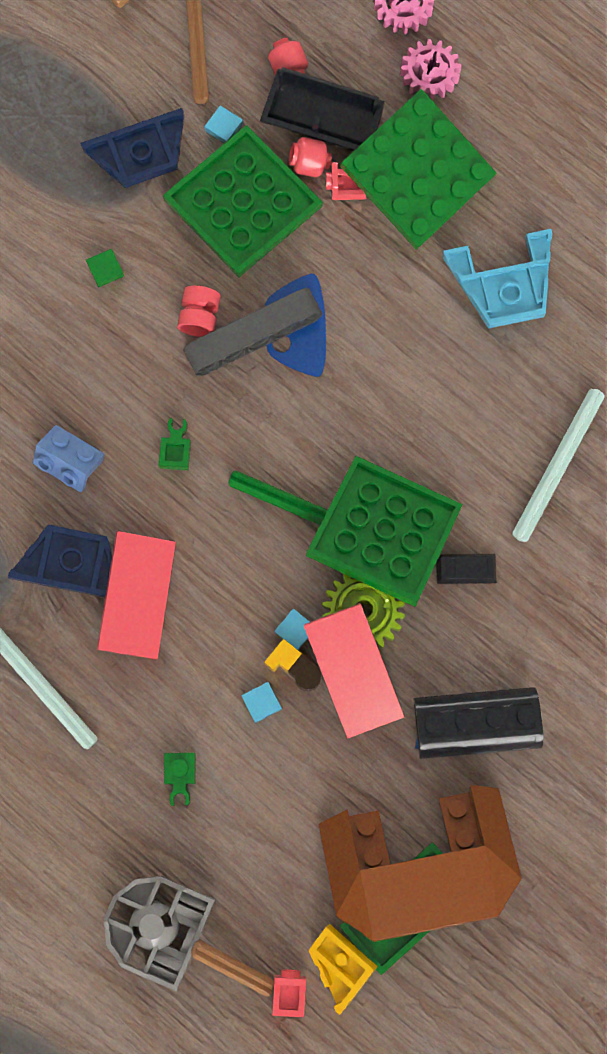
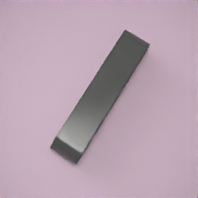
M304 288L190 342L185 346L184 352L195 374L203 376L320 319L323 313L310 289Z

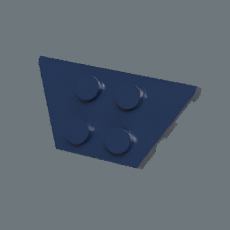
M180 108L81 143L83 152L124 188L178 170L184 111Z
M47 525L34 544L24 553L21 560L10 570L8 579L105 598L112 560L108 538L103 535Z

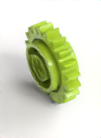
M343 574L344 584L334 580L333 586L337 591H326L327 597L332 599V601L323 602L322 607L330 610V612L325 613L322 617L359 603L367 604L372 610V614L367 617L369 626L377 645L381 649L384 648L383 637L393 641L394 635L390 630L400 631L402 628L395 620L405 618V614L397 611V609L404 607L405 602L395 601V597Z

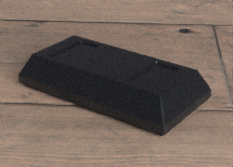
M440 554L437 559V584L497 583L495 554Z

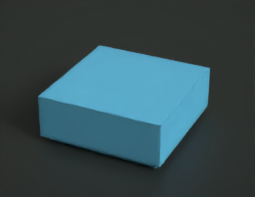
M219 106L204 126L205 132L226 143L243 126V119Z
M293 608L274 633L299 650L308 639L304 624L310 621Z
M269 682L241 695L255 723L282 710Z

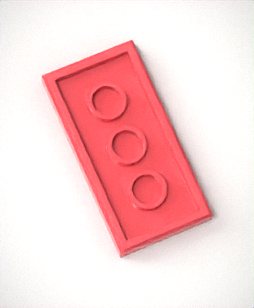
M121 531L116 532L97 650L154 660L158 659L176 542Z
M361 603L304 624V629L347 739L404 718V713Z

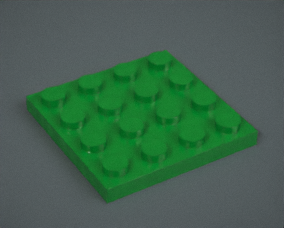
M422 89L339 165L416 250L497 174Z
M247 125L163 195L164 201L238 278L323 206V202Z
M355 456L307 550L306 556L416 607L463 504Z

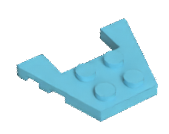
M551 229L526 234L525 241L531 262L475 273L469 246L443 251L442 256L445 263L488 329L545 316L549 280L548 270L551 255Z

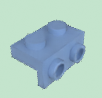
M55 425L36 445L33 464L40 470L61 480L65 485L82 492L85 489L87 478L103 462L105 453Z

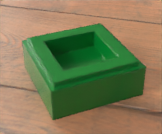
M112 248L86 259L98 288L124 277Z

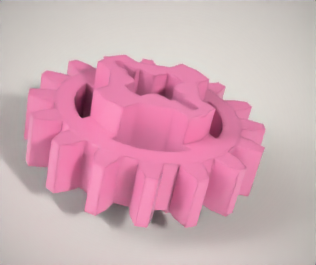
M375 0L374 3L377 19H384L383 27L386 28L392 25L394 33L399 28H403L404 34H407L408 28L411 27L417 32L419 23L424 26L427 25L428 17H432L434 0H420L422 7H420L418 0H388L390 9L387 7V0Z
M428 39L426 46H423L418 41L416 50L411 47L408 48L407 56L402 58L400 76H404V86L410 85V94L422 89L433 101L435 94L444 98L446 90L451 93L453 92L454 85L459 82L461 64L458 63V54L451 55V46L444 49L442 48V41H439L437 45H433L431 39Z

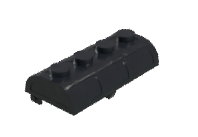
M282 67V69L278 68L260 122L355 151L378 129L385 101L379 100L378 96Z
M535 687L413 698L420 759L539 749L543 746L541 709Z

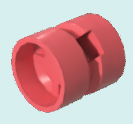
M194 285L185 287L181 303L184 309L179 314L178 330L195 337H202L215 331L217 318L213 314L218 312L221 298L220 293L204 286Z

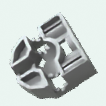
M163 876L135 879L113 896L104 917L106 946L122 968L177 991L192 958L191 949L195 942L200 939L216 899L173 882ZM162 884L178 890L171 907L156 900ZM118 901L135 908L129 923L112 916ZM180 901H182V902H184V903H187V904H189V905H191V906H193V907H196V908H198V909H200V910H202V911H205V912H201V911H199V910H197V909H195V908H192V907H190V906H188V905H185V904L181 903ZM166 912L171 918L172 926H165L162 916ZM181 923L190 927L179 951L169 945L177 937ZM136 926L139 927V932H140L141 935H142V937H141L140 939H139L140 936L138 935L137 930H136ZM136 944L139 947L152 951L144 969L137 968L128 963Z

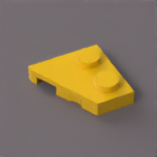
M331 924L325 927L308 950L314 964L320 970V977L325 988L329 987L336 1002L334 1009L340 1015L378 966Z

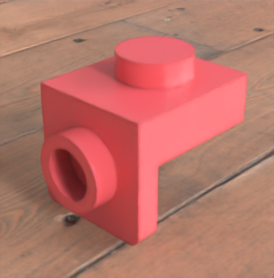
M332 162L331 172H326V190H332V200L366 199V194L343 169H338V163Z
M283 969L281 970V975H275L272 1016L304 1017L306 976H300L299 970Z

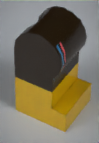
M285 639L279 643L264 662L265 666L273 672L280 666L295 678L296 685L303 691L315 690L321 682L320 669Z

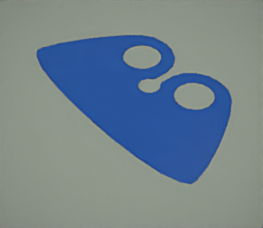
M308 274L277 290L267 299L265 306L298 290L309 288L323 315L314 323L287 335L291 341V347L286 352L276 351L273 348V343L266 346L268 353L278 362L304 374L320 377L323 373L326 358L325 308L319 280L315 274Z

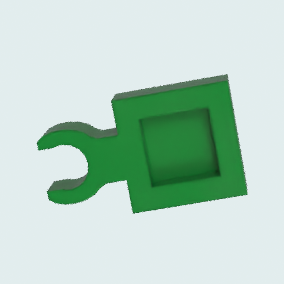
M170 418L168 420L170 438L161 437L158 466L160 469L189 471L191 440L183 439L188 429L187 422L183 419L182 428L175 430L172 428L173 419Z
M164 753V784H173V791L169 798L171 806H175V796L180 793L185 796V806L190 804L187 784H196V753Z

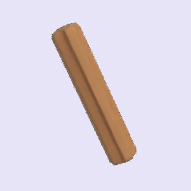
M201 940L196 941L191 949V955L202 963L264 996H269L272 993L274 981L268 976Z

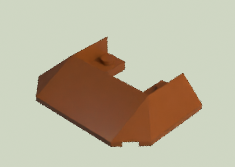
M470 785L468 793L439 798L450 852L390 864L379 810L349 816L347 809L319 823L336 917L356 928L373 942L499 917L505 904L522 879L499 788Z

